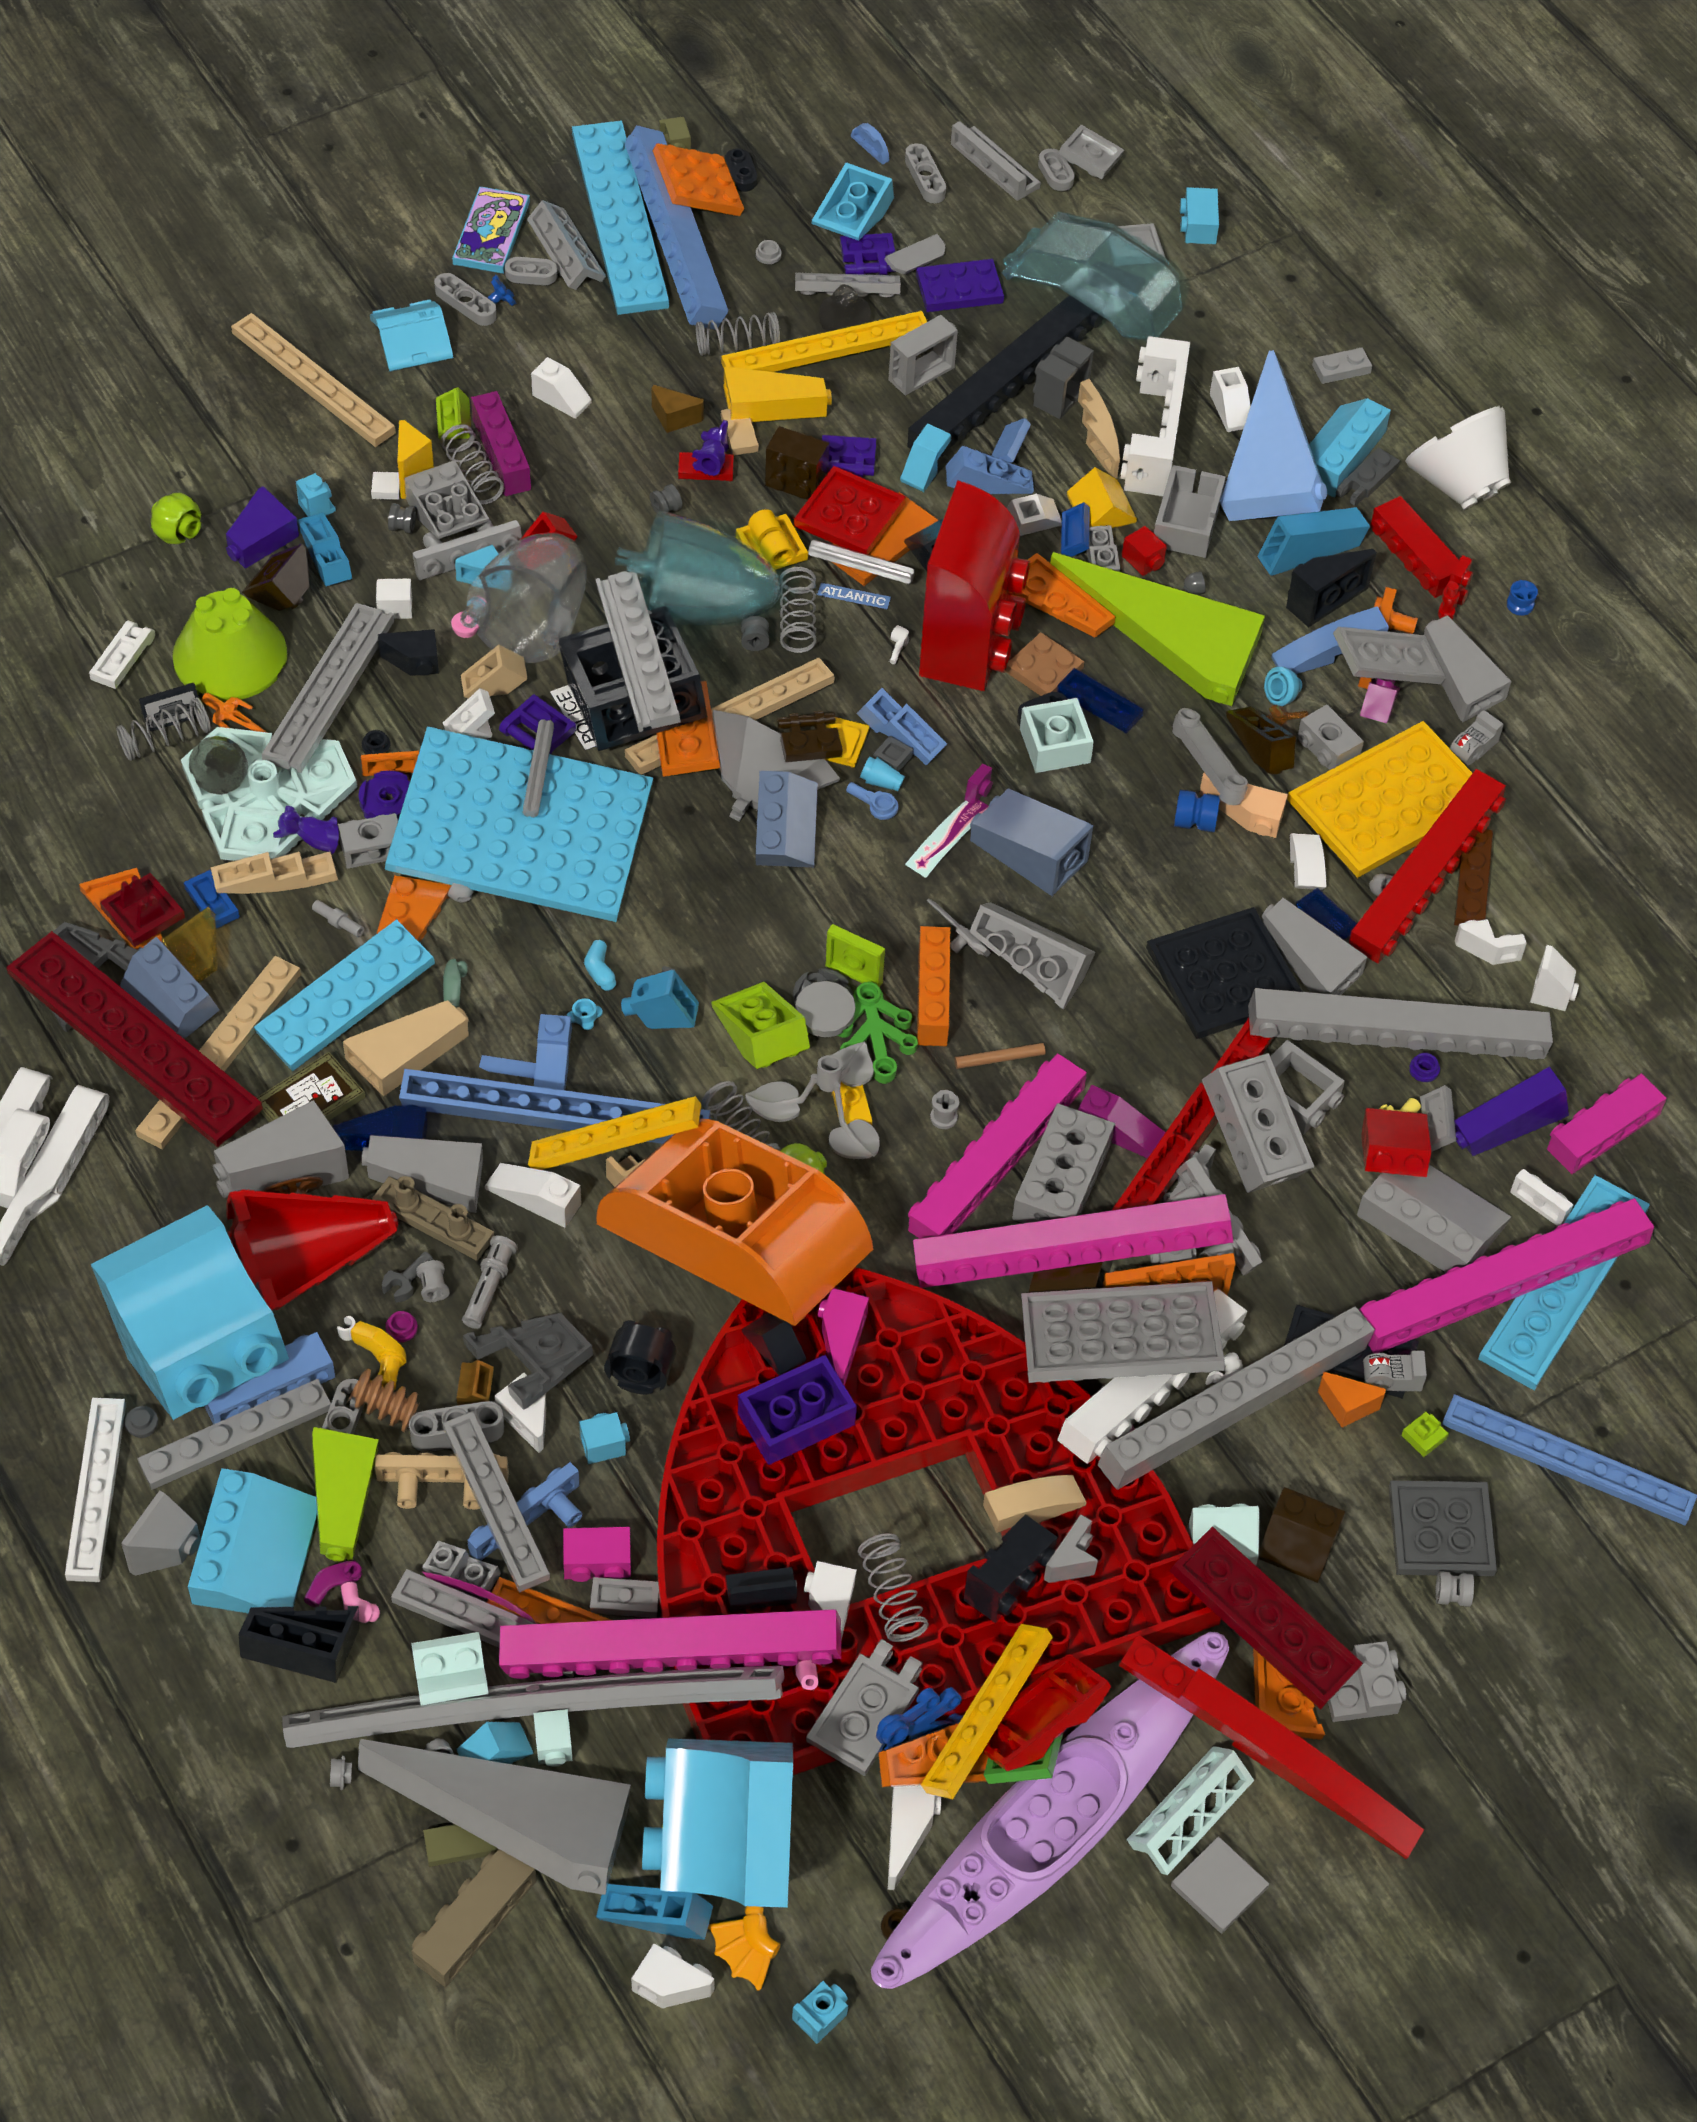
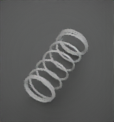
M766 313L763 320V329L758 317L753 314L749 322V331L744 319L739 316L735 324V334L730 321L724 318L721 325V336L716 323L710 320L707 327V338L703 323L701 321L697 322L696 338L700 355L710 354L709 332L711 323L715 326L722 353L724 352L723 330L725 321L728 322L736 351H738L737 329L739 319L744 324L750 349H752L751 327L753 317L758 322L763 346H766L765 326L767 315H769V331L772 344L780 343V331L776 313Z
M460 424L449 428L442 435L440 442L450 460L454 461L457 452L469 448L473 443H477L479 446L478 451L469 453L462 460H455L460 462L459 468L463 462L473 459L479 453L485 456L484 461L475 463L468 470H461L466 472L465 478L468 472L479 469L484 463L490 465V471L481 473L474 480H467L472 482L470 487L473 492L487 491L497 481L500 482V489L495 496L487 500H479L481 505L492 503L502 494L504 490L503 481L499 478L497 472L492 471L493 464L486 461L487 454L480 451L481 444L475 441V434L470 426ZM460 428L469 430L456 434L451 438L447 447L444 446L445 438L449 433ZM463 433H470L466 443H463L458 448L449 449V445L454 438ZM476 453L474 456H472V457L466 459V458L469 457L470 455ZM490 473H494L496 475L487 477ZM496 480L490 487L476 490L484 482Z
M791 567L780 575V594L782 596L780 598V605L782 607L780 610V617L782 619L780 622L782 630L780 643L783 648L794 653L809 651L816 644V628L813 626L816 622V617L813 614L816 610V605L813 602L816 598V594L813 591L816 586V576L811 570L804 567ZM792 571L807 572L812 577L803 575L793 576L783 582V577ZM800 577L812 581L807 587L792 588L785 584L791 579ZM789 592L797 594L811 592L813 598L811 601L802 598L789 601L785 595ZM783 599L787 601L785 605H783ZM794 601H807V603H794ZM789 603L794 605H807L811 603L813 610L811 612L805 610L789 612L785 607ZM783 610H784L786 613H788V614L785 615L784 617H783ZM804 612L808 614L798 615L794 613ZM789 615L797 617L812 615L813 622L811 624L807 622L789 624L785 618ZM783 622L786 623L788 626L783 628ZM796 624H806L807 626H794V625H796ZM794 631H803L809 633L811 636L806 638H796L788 635V633ZM785 635L795 640H807L813 637V642L808 647L792 648L785 644L783 638Z
M197 697L196 699H191L189 705L190 715L182 705L177 704L175 707L176 722L171 714L164 709L160 713L161 726L153 716L147 715V733L138 721L133 720L131 723L132 738L124 726H117V735L128 760L132 761V759H135V752L140 758L134 734V723L140 727L152 752H155L149 730V717L157 725L167 747L170 746L164 727L163 712L170 717L181 740L184 742L178 719V707L184 711L196 736H199L193 716V703V708L202 730L205 733L210 732L211 724L201 700Z
M724 1081L710 1088L702 1098L701 1104L705 1110H717L715 1114L710 1112L714 1116V1120L717 1121V1116L728 1114L738 1108L743 1102L744 1096L735 1095L737 1086L734 1082ZM725 1086H733V1090L723 1101L713 1106H708L715 1093ZM741 1097V1101L732 1109L718 1114L721 1108L732 1099ZM746 1106V1107L740 1108L739 1110L735 1111V1112L727 1119V1121L725 1122V1125H727L728 1122H729L737 1113L741 1112L742 1110L749 1109L750 1111H749V1113L746 1115V1117H744L742 1120H740V1121H738V1122H736V1123H734V1124L728 1125V1126H729V1127H734V1126H736V1125L742 1123L743 1121H745V1120L751 1115L752 1107H747V1106ZM749 1120L746 1123H744L740 1128H738L737 1131H740L751 1122L758 1121V1125L749 1133L745 1134L749 1136L758 1129L761 1120ZM761 1131L753 1135L752 1138H755L760 1134L766 1133L767 1136L764 1138L763 1141H761L762 1143H765L770 1133L769 1131ZM777 1143L767 1144L778 1151L781 1150Z
M884 1533L865 1540L859 1546L858 1553L861 1558H864L863 1568L871 1572L868 1583L872 1587L877 1588L874 1593V1600L882 1604L879 1609V1615L883 1619L888 1620L885 1625L887 1638L890 1641L903 1642L924 1633L929 1623L925 1617L918 1616L923 1611L921 1606L907 1607L894 1614L891 1618H887L882 1614V1609L885 1605L906 1603L915 1598L918 1593L916 1590H905L891 1596L885 1602L878 1600L877 1592L879 1589H894L907 1584L912 1579L910 1574H900L887 1579L879 1586L871 1582V1577L874 1573L882 1574L896 1571L902 1568L907 1561L904 1558H895L880 1564L874 1570L867 1568V1559H877L891 1555L901 1547L897 1535ZM884 1539L895 1540V1542L878 1546L869 1554L862 1553L864 1548ZM886 1546H890V1547H888L887 1549H884V1550H882V1551L876 1552V1551H878L879 1549H882V1548H884V1547H886ZM903 1561L901 1565L895 1568L877 1571L889 1563ZM909 1577L900 1584L883 1587L888 1582L897 1578ZM914 1593L913 1596L905 1600L889 1602L900 1595ZM920 1609L913 1615L895 1618L908 1610ZM891 1621H897L888 1628V1624ZM924 1622L922 1627L909 1634L892 1633L905 1624Z

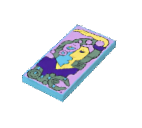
M479 187L452 258L453 265L504 274L505 263L510 258L530 203V195Z

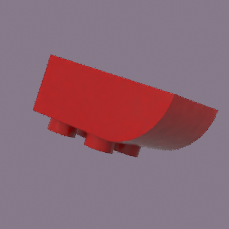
M958 480L927 566L919 676L985 691L991 670L1003 673L1006 671L1012 649V639L1003 638V635L1009 636L1011 630L1019 631L1026 606V598L1014 596L1013 593L1023 594L1029 575L1030 561L1017 558L1020 532L1010 511L991 494L976 486Z

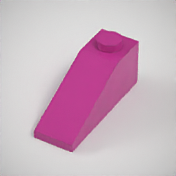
M833 1288L828 1299H822L818 1317L823 1318L822 1334L828 1360L845 1386L868 1314L869 1297Z

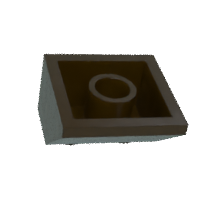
M1284 1487L1261 1543L1258 1559L1318 1583L1346 1511Z

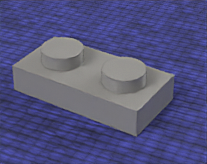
M1363 348L1315 357L1312 363L1322 384L1370 374L1372 370V364Z
M593 1577L590 1612L595 1614L657 1618L659 1601L658 1582Z

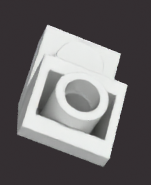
M1488 919L1480 921L1469 920L1459 924L1455 937L1456 946L1492 965L1521 961L1527 944L1523 934L1503 935L1495 938Z

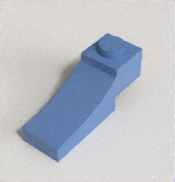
M883 688L856 713L876 733L881 732L913 748V754L925 765L947 745L907 703L901 707Z
M540 1015L534 1086L565 1090L572 1032L571 1016Z

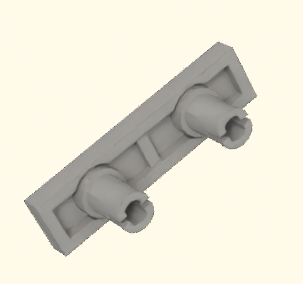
M489 519L488 522L475 526L478 532L444 543L431 532L425 534L423 544L426 548L412 552L415 573L418 579L422 580L456 569L455 561L458 557L492 544L499 555L514 550L522 538L519 523L517 520L494 527Z
M1194 1156L1184 1162L1176 1171L1187 1188L1169 1198L1166 1202L1222 1195L1223 1193L1214 1187L1209 1179L1210 1175L1207 1168L1202 1163H1199ZM1229 1210L1233 1243L1213 1245L1204 1250L1200 1257L1234 1253L1235 1264L1244 1276L1253 1271L1263 1261L1260 1258L1258 1247L1253 1242H1250L1243 1232L1241 1221L1237 1216L1232 1215Z

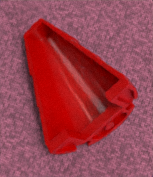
M242 1189L230 1192L226 1205V1218L228 1220L233 1219V1224L230 1227L231 1231H228L231 1243L256 1289L272 1311L279 1310L311 1287L318 1286L346 1265L352 1266L393 1237L398 1229L396 1213L390 1210L389 1204L386 1201L333 1195L330 1198L299 1193L283 1194Z

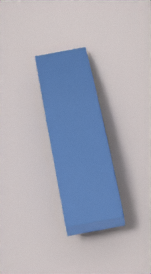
M1376 606L1327 624L1272 654L1271 658L1276 667H1286L1295 674L1332 664L1336 655L1343 654L1333 635L1337 627L1388 632L1389 626L1380 609Z

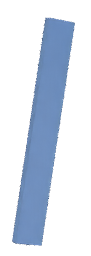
M1455 1394L1442 1422L1443 1426L1684 1526L1688 1522L1697 1498V1494Z

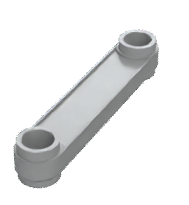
M1180 709L1175 716L1172 726L1173 734L1182 740L1218 790L1220 800L1229 805L1241 804L1248 788L1247 779L1236 771L1199 720L1200 715L1192 709Z

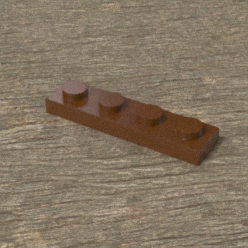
M1486 829L1483 834L1478 832L1472 849L1468 854L1463 852L1460 856L1454 925L1456 926L1469 920H1485L1493 830Z

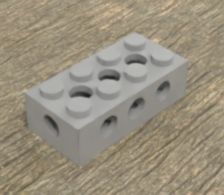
M1269 1053L1217 1068L1202 1079L1247 1193L1297 1178L1314 1168Z
M1057 1103L1015 1198L1012 1219L1021 1223H1031L1081 1215L1111 1146L1115 1123Z

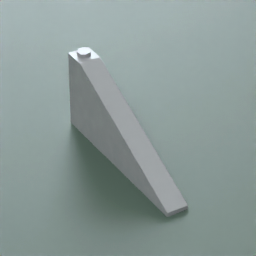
M364 1739L360 1740L358 1755L359 1771L570 1889L602 1895L606 1894L628 1814L630 1784Z

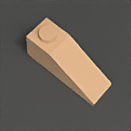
M1204 772L1199 794L1201 796L1207 793L1220 795ZM1247 784L1248 788L1241 804L1229 805L1221 800L1219 801L1218 809L1246 830L1262 836L1276 838L1288 794Z

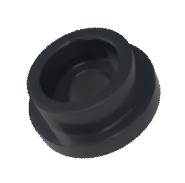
M380 730L368 732L362 740V750L365 754L388 753L391 748L389 737Z

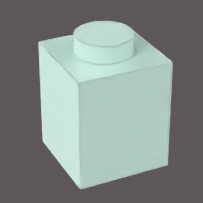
M568 1709L533 1713L538 1765L546 1764L547 1766L554 1767L563 1765L566 1761H573Z

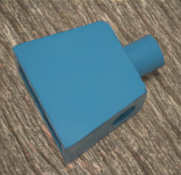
M675 970L637 979L634 982L631 997L623 998L621 1002L622 1012L625 1016L637 1014L646 1027L650 1029L692 1028L695 1026L699 1006L698 1000Z

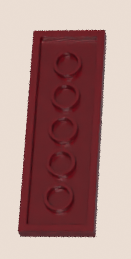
M1213 1526L1169 1571L1320 1710L1363 1665L1353 1653Z

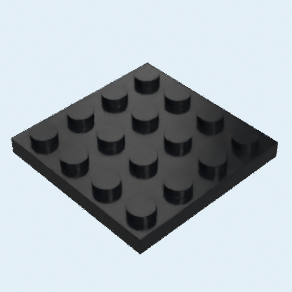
M1254 907L1147 941L1146 949L1196 1039L1245 1024L1249 1018L1248 1005L1255 988L1302 992Z

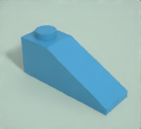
M608 1884L606 1894L601 1896L596 1918L673 1937L705 1940L713 1905L696 1893L661 1891L660 1888Z

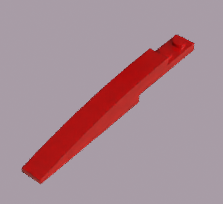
M1248 1018L1211 1073L1217 1068L1262 1055L1274 1037L1264 1038L1262 1036L1250 1035ZM1201 1082L1111 1211L1158 1204L1179 1175L1176 1171L1184 1162L1193 1157L1214 1129L1218 1120L1205 1087Z
M1137 1635L1119 1663L1120 1667L1232 1739L1233 1743L1231 1745L1403 1858L1407 1859L1424 1831L1423 1828L1336 1762L1201 1669L1198 1668L1196 1672L1148 1640Z

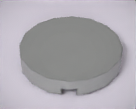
M830 981L814 982L806 986L799 993L795 1004V1009L805 1017L807 1032L820 1037L837 1036L844 1029L849 1028L853 1023L856 1009L854 998L848 989Z

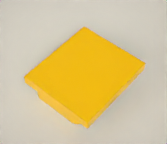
M835 717V724L825 726L826 729L838 728L843 749L842 757L827 758L825 760L855 768L870 726Z

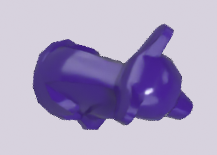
M723 420L720 427L710 428L709 431L702 432L701 439L704 441L701 450H694L692 457L697 459L693 463L696 471H702L707 475L715 476L723 468L726 457L725 452L729 449V443L727 442V420Z
M292 806L285 807L284 813L278 819L279 830L273 833L274 838L298 834L311 847L325 852L330 851L331 855L334 854L339 840L336 817H331L327 821L314 817H300Z

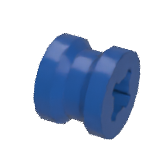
M1526 580L1514 582L1510 587V595L1507 598L1508 610L1513 614L1521 616L1531 613L1538 595L1536 586Z

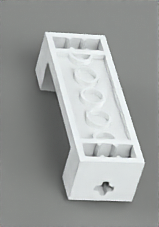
M1148 336L1146 347L1141 346L1139 363H1144V365H1138L1136 381L1141 382L1140 393L1165 396L1164 406L1170 407L1169 409L1164 408L1161 425L1167 427L1161 428L1160 437L1132 433L1131 445L1125 444L1123 460L1128 461V463H1122L1120 479H1125L1124 491L1158 496L1164 495L1172 467L1190 342Z

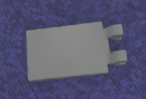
M882 1639L870 1658L862 1654L858 1656L806 1737V1742L863 1776H866L878 1757V1752H881L885 1746L876 1738L879 1722L888 1715H902L908 1710L919 1692V1687L913 1683L922 1671L920 1668L922 1662L912 1656L909 1657L900 1674L886 1667L885 1665L893 1655L891 1651L893 1645Z

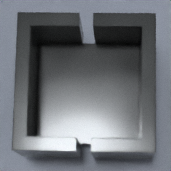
M1066 337L1059 345L1056 344L1051 350L1050 355L1045 360H1041L1035 369L1037 376L1033 388V393L1035 394L1033 406L1061 419L1073 406V401H1078L1080 382L1091 377L1094 350L1069 337Z

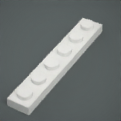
M92 1398L65 1571L67 1581L100 1582L126 1410L125 1399Z

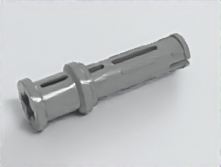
M496 1235L490 1240V1251L487 1258L483 1259L480 1264L482 1274L467 1310L462 1317L463 1323L468 1327L478 1329L482 1326V1321L499 1280L503 1279L508 1273L507 1265L511 1255L517 1252L518 1246L507 1237Z

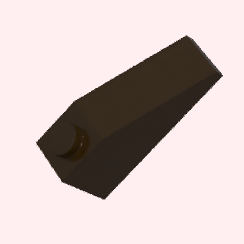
M1251 706L1226 711V717L1255 764L1269 774H1280L1283 770L1294 768L1296 736Z

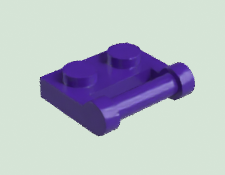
M533 694L501 722L499 731L506 736L511 735L530 750H534L536 739L517 725L523 723L537 733L540 720H551L554 723V730L549 754H552L559 745L576 732V723Z

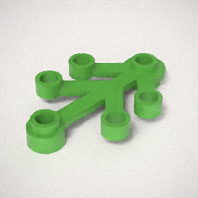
M864 982L856 988L853 994L856 1007L853 1023L864 1011L867 1020L848 1042L841 1045L840 1050L864 1042L870 1036L875 1056L873 1077L879 1083L886 1084L896 1077L897 1064L893 1058L887 1056L883 1035L898 1043L900 1051L906 1055H912L917 1051L918 1040L914 1035L905 1034L900 1031L911 1027L912 1014L908 1010L899 1009L884 1000L883 992L877 984ZM878 1011L893 1018L895 1027L880 1019ZM900 1018H906L907 1021L902 1022V1021H900V1020H898V1019H900ZM853 1023L837 1036L842 1038L849 1037L853 1032ZM909 1042L912 1043L913 1046H905L904 1043ZM881 1071H886V1072H888V1073H887V1074H883V1073H880V1072H881Z

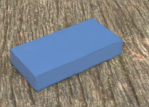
M1026 418L1005 426L991 455L992 457L1009 463L1014 462L1031 425Z

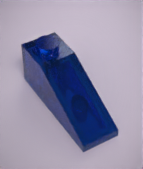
M395 1105L334 1125L332 1128L343 1142L345 1150L363 1151V1147H369L370 1135L426 1139L428 1120L427 1111L424 1107Z

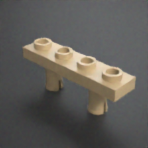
M388 1452L384 1455L375 1456L377 1481L398 1482L397 1505L405 1509L416 1507L418 1482L464 1483L463 1506L472 1510L480 1509L455 1454L450 1456H437L432 1453L402 1455L397 1452ZM493 1454L508 1483L507 1457Z

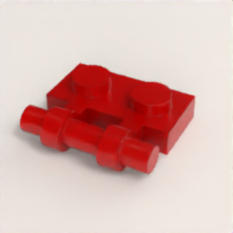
M1462 555L1452 571L1450 580L1443 591V602L1438 610L1439 619L1447 615L1453 619L1457 605L1462 606L1469 592L1465 587H1468L1473 576V572L1470 571L1473 559Z

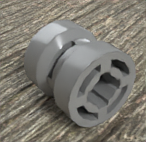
M1439 1571L1436 1579V1603L1448 1605L1450 1602H1457L1459 1606L1471 1607L1474 1594L1473 1574L1462 1573L1459 1576H1452L1450 1572Z

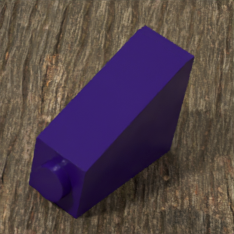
M264 486L260 487L226 533L227 554L234 562L238 561L245 569L299 537L297 518Z

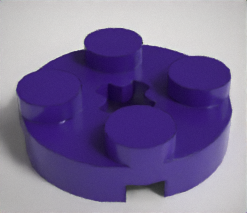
M381 771L374 774V778L368 782L366 779L359 789L360 808L364 812V817L368 819L378 815L396 813L399 820L410 784L407 776L397 771ZM387 794H392L394 799L383 800L381 798H385Z

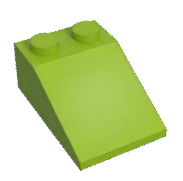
M765 982L711 1002L712 1008L742 1056L756 1069L768 1067L773 1062L786 1057L796 1056L799 1052L810 1048L805 1017Z

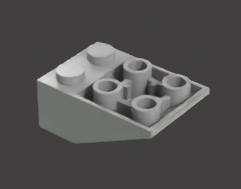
M455 460L404 478L406 500L409 506L416 507V518L438 539L489 521V517Z

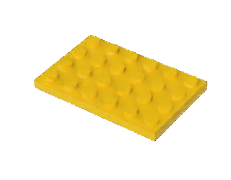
M1422 721L1288 792L1287 800L1358 878L1417 846L1472 775V772L1435 732Z

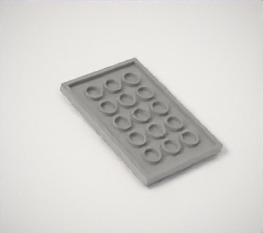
M1212 1281L1021 1293L1029 1383L1225 1371Z

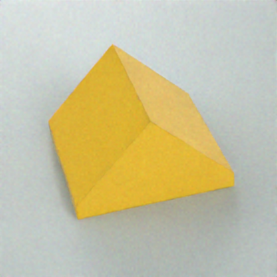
M399 420L397 462L401 499H406L405 477L434 468L432 440L405 420Z
M1096 467L1067 491V497L1072 507L1083 502L1090 507L1089 527L1111 525L1112 528L1137 522V518L1119 481Z

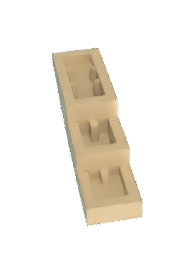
M1087 379L1080 382L1078 402L1084 408L1082 423L1088 430L1086 444L1108 474L1118 478L1120 454L1112 418L1099 392L1091 380Z
M330 851L303 859L300 852L270 859L269 853L266 852L210 867L217 893L250 894L279 892L338 880Z

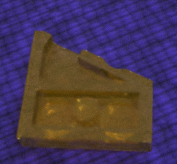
M208 906L162 939L166 948L198 983L218 970L215 913Z

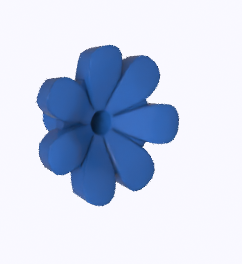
M495 274L491 281L495 291L487 298L495 304L501 299L507 301L511 306L517 304L513 298L515 296L510 289L506 290L505 285Z

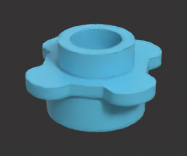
M583 998L573 1004L572 1011L568 1012L567 1016H571V1023H577L584 1030H590L594 1027L596 1018L602 1016V1008L596 1006L592 1000Z

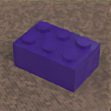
M826 1355L738 1394V1415L768 1465L855 1425L857 1406Z

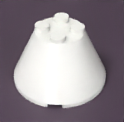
M1497 406L1487 409L1450 427L1452 430L1451 434L1437 439L1435 436L1413 451L1406 458V464L1460 504L1463 510L1475 505L1478 502L1477 499L1483 498L1486 501L1498 494L1497 490L1511 483L1508 468L1506 419L1503 407Z

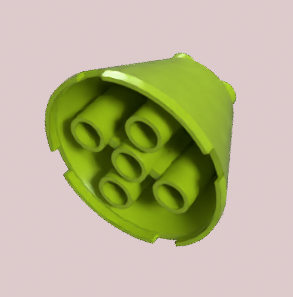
M235 588L213 592L198 598L196 607L178 636L173 648L174 669L180 681L184 685L194 683L198 695L200 692L203 694L208 692L221 701H227L231 697L245 699L263 692L276 682L279 672L287 662V646L281 631Z

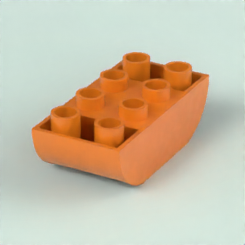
M699 1119L697 1128L673 1134L603 1197L597 1209V1225L794 1326L873 1250L871 1235L862 1215L846 1193L819 1170L719 1121L710 1119Z

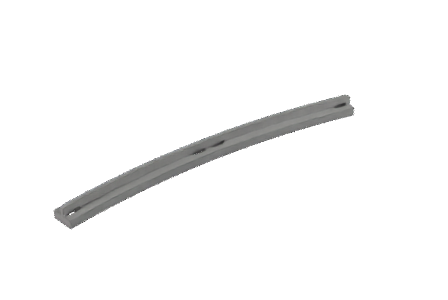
M758 1666L614 1674L489 1686V1694L421 1705L419 1695L286 1715L282 1716L283 1733L286 1747L295 1748L370 1735L534 1715L533 1713L568 1709V1712L664 1704L775 1700L783 1696L781 1684L785 1678L783 1666Z

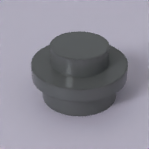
M139 1406L128 1412L125 1418V1426L131 1435L138 1438H146L156 1430L158 1417L156 1412L150 1407Z

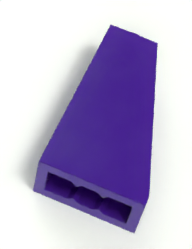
M1549 1066L1454 1120L1456 1142L1462 1150L1467 1148L1473 1157L1569 1116L1566 1089Z

